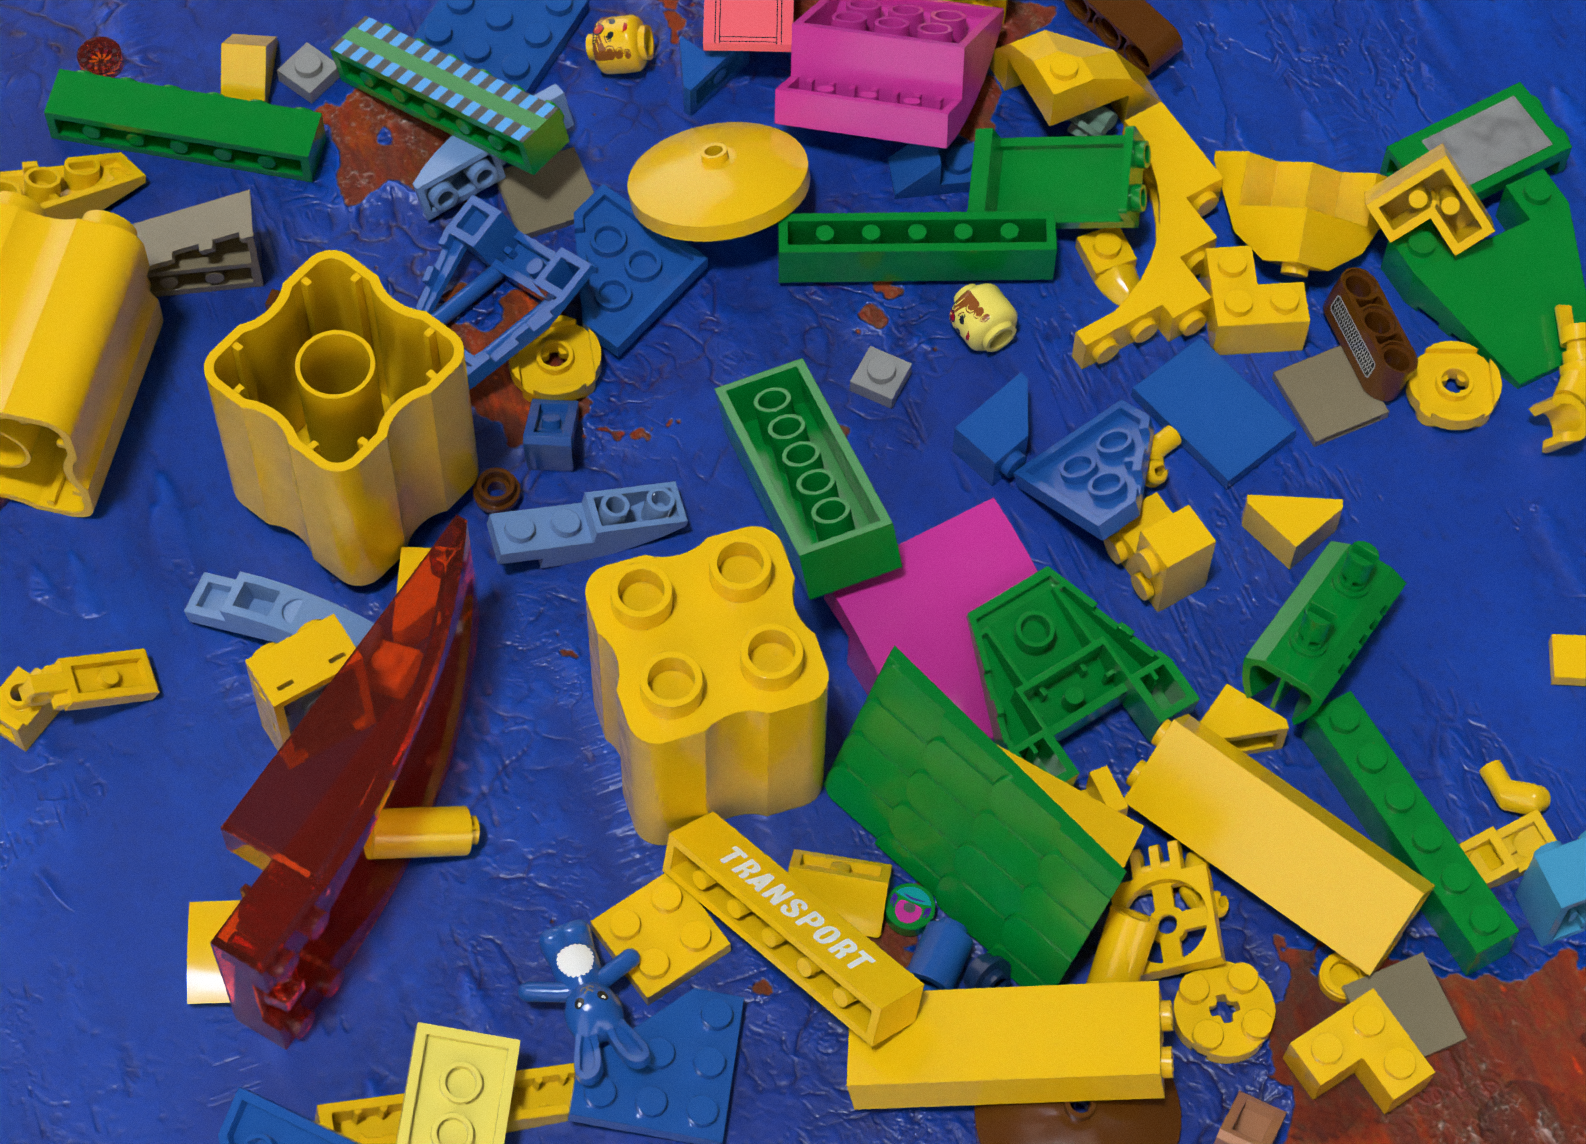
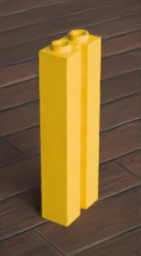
M1186 714L1173 721L1165 720L1152 738L1151 744L1156 746L1150 758L1147 762L1143 759L1139 761L1126 780V784L1131 787L1124 797L1127 805L1175 839H1178V841L1369 976L1382 967L1402 937V933L1416 916L1435 885L1191 715Z
M1159 981L925 990L922 992L915 1022L871 1047L849 1028L847 1089L854 1110L1165 1098L1164 1078H1174L1172 1046L1163 1047L1164 1032L1173 1031L1171 1000H1162Z

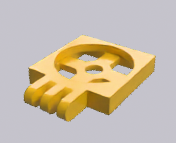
M1178 839L1167 842L1170 860L1165 862L1159 844L1148 846L1150 865L1145 866L1140 848L1132 850L1129 858L1133 880L1120 883L1111 898L1112 906L1129 909L1138 896L1152 893L1155 911L1151 914V917L1158 920L1159 923L1167 916L1174 917L1177 921L1176 929L1169 934L1160 932L1158 926L1154 941L1161 945L1163 963L1147 961L1141 981H1150L1226 963L1211 870L1206 863L1185 868L1183 852ZM1185 885L1191 887L1202 896L1204 906L1181 911L1176 907L1173 888ZM1206 928L1205 934L1197 947L1184 957L1182 941L1186 938L1188 932Z

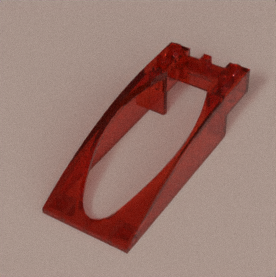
M459 515L454 517L220 828L227 850L263 870V872L252 887L245 883L240 888L242 900L211 940L210 944L235 1019L285 1050L295 1037L301 1039L308 1032L315 1019L314 1010L324 997H332L339 989L345 976L343 970L379 918L411 859H367L363 847L382 809L434 807L452 758L472 677L480 614L468 523L466 519Z

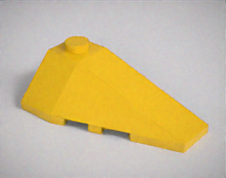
M122 152L68 157L64 161V165L39 167L37 161L22 162V170L0 172V192L10 191L25 195L40 204L45 210L47 217L55 219H82L86 212L104 210L146 183V175Z

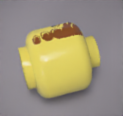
M968 284L954 296L955 303L950 310L949 320L972 350L995 352L1006 346L1014 338L1018 313L995 284Z

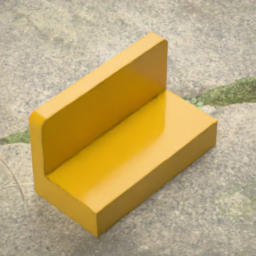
M794 849L788 873L804 884L812 893L834 911L838 912L865 936L880 937L892 865Z

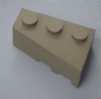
M250 189L132 224L137 230V237L142 241L146 250L150 266L146 277L151 283L150 292L155 297L264 286L261 240Z

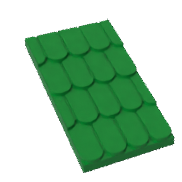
M896 646L893 647L823 783L829 797L876 838L874 843L935 896L941 910L953 920L963 924L967 928L968 933L987 949L986 953H990L993 956H1002L1010 963V977L1020 986L1059 984L1119 887L1126 873L1124 869L1126 862L1144 827L1142 824L995 744Z

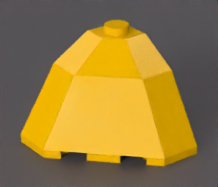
M1047 30L994 49L989 65L1004 91L1024 84L1049 126L1108 103L1111 104L1124 125V120L1161 102L1145 74L1115 50Z
M1215 151L1214 162L1217 171L1223 177L1222 191L1234 232L1248 246H1252V250L1262 260L1280 265L1281 274L1307 278L1309 271H1330L1363 254L1380 228L1365 204L1364 192L1386 179L1387 176L1378 173L1340 172L1314 162H1279L1249 151Z

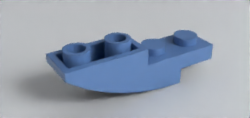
M556 83L533 95L543 101H552L561 109L566 129L574 125L565 94ZM452 135L425 164L413 183L425 218L429 221L467 200L472 194L476 195L506 178L502 165L507 162Z
M676 481L585 492L581 503L489 514L487 527L498 565L539 560L540 567L547 568L597 558L645 544L685 527L688 520Z
M240 571L236 579L204 572L184 609L189 622L275 643L296 634L305 623L314 619L322 620L334 613L362 656L365 670H367L385 633L383 628L333 602L298 588Z

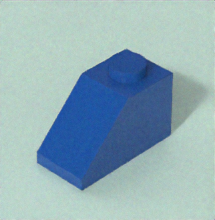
M1020 372L955 427L952 451L991 486H994L1004 476L1007 478L1013 477V472L1022 467L1027 460L1028 377Z

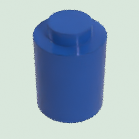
M941 918L939 921L927 923L906 969L924 983L923 991L954 989L973 946V940L967 934V928L960 922L950 918Z

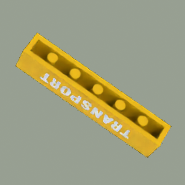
M714 811L669 833L662 871L871 1047L915 1022L924 983Z

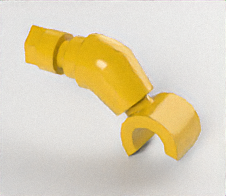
M1559 304L1554 308L1560 346L1567 350L1562 353L1563 365L1559 367L1560 379L1552 397L1535 403L1529 408L1534 416L1543 413L1550 420L1553 436L1542 442V452L1544 453L1554 452L1581 441L1586 436V322L1574 323L1572 306Z

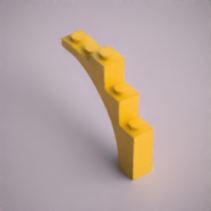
M1162 101L1124 120L1122 135H1125L1126 126H1136L1144 139L1150 144L1151 161L1149 168H1144L1143 183L1153 210L1155 247L1151 260L1140 281L1114 312L1075 332L1072 357L1081 369L1095 362L1102 364L1109 361L1121 348L1134 341L1142 343L1155 334L1157 329L1170 342L1183 334L1190 336L1196 333L1207 321L1211 296L1195 276L1201 273L1205 249L1215 248L1218 237L1201 216L1208 214L1217 206L1223 177Z

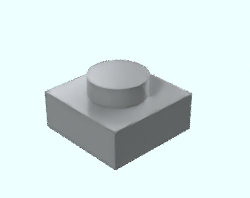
M308 42L277 69L279 81L311 104L340 78L335 62Z
M870 346L850 380L849 391L892 409L911 374L912 363Z

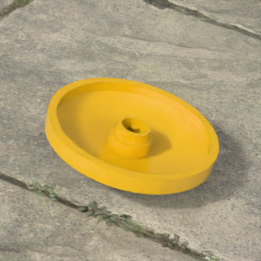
M724 122L694 127L674 134L655 144L632 167L628 176L627 188L632 211L639 222L646 228L672 239L712 242L753 234L784 219L805 198L811 178L808 158L804 148L788 133L763 124Z

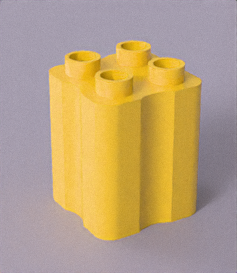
M0 192V497L15 500L35 509L72 517H88L94 512L164 321L159 300L150 292L151 283L146 277L150 266L144 244L137 237L138 234L135 227L128 220L117 214L103 210H91L86 212L82 219L49 218L43 207L33 199L16 192Z
M326 250L311 256L282 284L278 298L265 313L252 321L238 325L206 357L204 374L236 498L267 524L286 528L298 535L309 547L313 559L347 584L363 586L381 578L400 559L401 547L408 546L410 538L416 529L430 517L448 511L477 480L479 465L462 340L454 331L427 311L409 308L393 299L382 286L378 275L345 252Z
M748 526L707 537L699 546L680 555L669 557L642 555L605 565L597 569L587 581L585 597L594 707L605 739L614 746L621 757L623 795L633 826L637 834L651 844L667 845L670 832L712 811L723 820L744 814L770 816L805 806L814 801L822 790L829 672L815 633L805 626L796 612L794 606L795 577L780 538L766 528Z

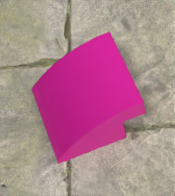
M819 0L792 23L791 76L775 89L774 124L947 149L966 122L981 90L1001 30L1004 8L945 0Z
M993 497L899 544L901 568L839 589L833 593L825 594L824 597L849 637L847 664L867 695H869L893 647L896 646L992 741H994L966 616L972 610L1038 572L1017 533Z

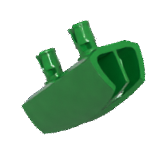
M1335 541L1329 542L1245 656L1242 681L1246 698L1252 697L1264 690L1280 677V683L1270 704L1271 708L1274 709L1294 687L1300 694V698L1292 716L1293 725L1303 722L1318 710L1407 584L1392 567L1378 560L1379 552L1376 547L1365 541H1357L1352 545Z

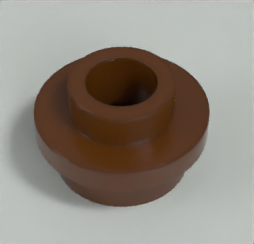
M498 467L485 470L477 478L473 486L475 503L480 509L491 514L511 510L516 506L521 495L520 484L517 478L506 469ZM494 490H502L505 492V494L501 496L489 495Z

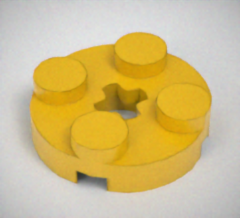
M559 315L545 332L508 360L511 378L528 402H531L532 399L574 401L587 397L595 390L596 381L602 369L601 347L595 333L589 328L587 331L585 328L576 325V319L564 315ZM553 352L559 353L560 359H567L560 366H550L544 363L549 360V354Z
M1443 341L1426 348L1425 353L1418 357V366L1406 383L1407 398L1410 405L1416 411L1417 420L1425 426H1437L1447 430H1465L1481 427L1486 424L1497 406L1502 390V379L1497 365L1491 359L1488 363L1484 357L1477 354L1478 348L1464 342ZM1452 378L1456 379L1458 386H1465V389L1455 393L1447 390L1444 386L1447 380Z
M1226 961L1225 964L1194 970L1186 974L1181 979L1172 1006L1173 1026L1180 1041L1188 1049L1192 1050L1193 1047L1198 1053L1206 1055V1060L1219 1064L1237 1063L1255 1055L1262 1047V1044L1268 1039L1276 1013L1274 998L1269 987L1258 976L1256 969L1244 962L1235 964ZM1217 1002H1226L1227 1005H1232L1236 1011L1232 1013L1231 1022L1224 1023L1221 1016L1211 1015L1210 1010L1216 1008Z

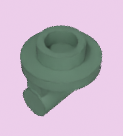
M1101 106L1068 119L1067 121L1071 124L1067 131L1073 136H1104L1116 124L1118 115L1108 108Z

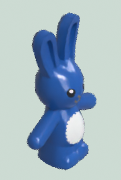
M577 919L543 931L540 935L539 946L556 982H524L518 988V996L526 1002H566L564 1017L568 1031L575 1038L574 1070L577 1080L582 1085L589 1086L599 1081L603 1074L600 1044L608 1041L625 1065L637 1070L646 1067L651 1061L650 1050L644 1040L624 1020L620 998L608 988L639 964L640 954L633 948L625 949L602 967L595 950L590 926L586 920Z

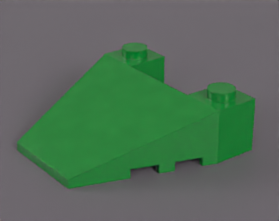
M1544 168L1505 186L1495 217L1506 231L1471 246L1455 256L1450 252L1430 222L1426 221L1391 243L1388 241L1381 265V270L1407 305L1415 311L1421 308L1439 322L1438 328L1449 337L1454 334L1465 343L1478 348L1477 354L1484 357L1488 363L1491 359L1497 365L1501 377L1517 389L1558 371L1559 367L1563 365L1562 353L1567 350L1560 346L1555 306L1559 304L1572 306L1574 323L1586 322V289L1569 202Z
M1046 566L967 614L966 618L995 744L1073 786L1080 773L1058 743L1059 741L1122 703L1147 740L1151 742L1156 731L1165 720L1173 721L1183 715H1191L1200 698L1171 658L1159 649L1155 652L1133 635L1134 630L1122 621L1119 624L1096 607L1097 602L1052 568Z

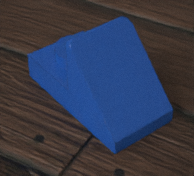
M680 36V70L684 112L690 117L696 113L749 63L750 51H707L706 54L686 38Z
M910 143L890 156L888 164L894 198L903 199L969 192L974 143L948 146L947 149Z
M532 399L523 434V446L528 469L574 470L575 433L579 419V401Z

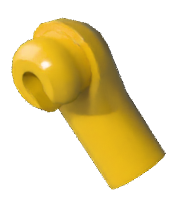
M1500 760L1489 762L1479 770L1484 782L1502 810L1526 815L1536 809L1539 812H1543L1549 807L1551 795L1544 786L1511 780Z

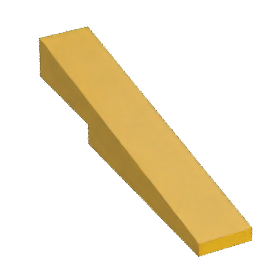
M574 1063L518 1070L515 1072L506 1133L567 1121L575 1077ZM404 1093L320 1104L316 1108L315 1121L362 1144H396Z

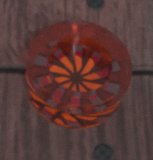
M93 37L85 41L77 51V61L80 70L89 71L95 75L115 78L123 69L124 60L121 48L111 38Z

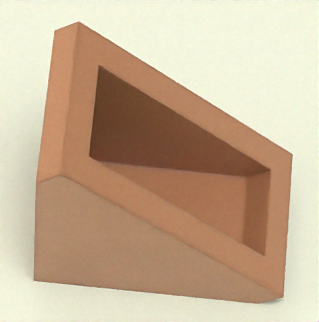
M1239 1091L1219 1129L1214 1144H1273L1287 1112Z

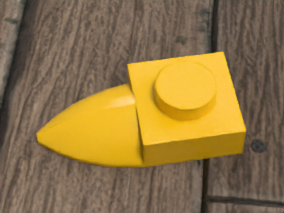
M1102 228L1077 237L1075 248L1093 282L1102 294L1120 306L1140 281L1136 270L1137 257L1121 228Z

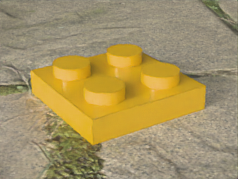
M665 873L590 921L591 930L612 958L628 948L638 951L640 954L639 964L625 974V976L647 1006L731 951V943L700 902Z

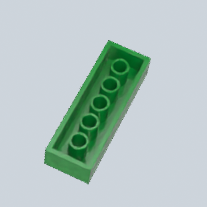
M803 358L714 388L725 433L810 600L902 567L893 522Z

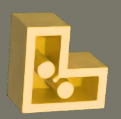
M1443 143L1364 192L1367 208L1390 243L1430 218L1455 256L1495 232L1491 216Z
M1252 246L1206 248L1199 279L1201 285L1211 296L1206 321L1210 346L1219 355L1303 350L1310 325L1304 282L1258 284Z
M1155 492L1142 500L1140 516L1122 527L1117 533L1106 538L1104 545L1110 558L1116 564L1122 563L1130 574L1131 583L1137 595L1144 601L1148 599L1155 610L1160 612L1205 587L1216 540L1190 505L1172 513L1159 494Z
M1374 988L1292 1041L1283 1056V1060L1312 1100L1355 1073L1384 1115L1426 1088L1435 1074L1434 1069Z

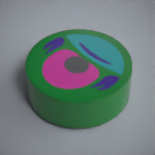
M914 883L901 884L895 887L886 899L884 912L886 922L893 931L900 935L917 936L922 934L927 923L934 920L935 901L932 894L923 886Z

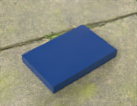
M1201 337L1132 388L1131 396L1163 428L1170 425L1176 429L1182 440L1181 445L1226 489L1287 444L1296 434L1297 429Z

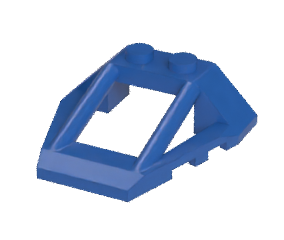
M472 194L444 229L438 245L442 248L435 266L428 265L424 273L422 282L426 286L416 308H409L427 311L441 323L447 325L504 278L542 301L481 352L472 355L464 350L470 390L545 332L596 269L592 264L563 247H560L555 252L519 231L502 211ZM466 250H469L489 266L434 311Z

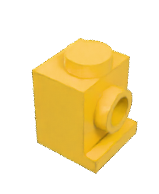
M18 666L0 686V735L26 752L61 710H54L51 702L45 705L23 706L18 690L19 686H22L27 681L28 676L42 674V671L39 668H34L31 673H28Z

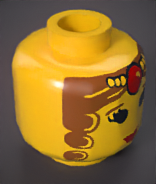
M635 15L602 17L595 23L593 33L588 34L586 37L587 56L590 61L595 60L597 67L604 74L640 72L646 66L647 60H652L654 55L652 29L649 25H644L642 20Z

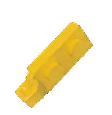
M144 648L58 658L54 664L44 666L41 669L42 674L28 676L27 681L18 688L23 706L45 705L51 702L54 710L65 709V711L153 700L160 693L146 649Z

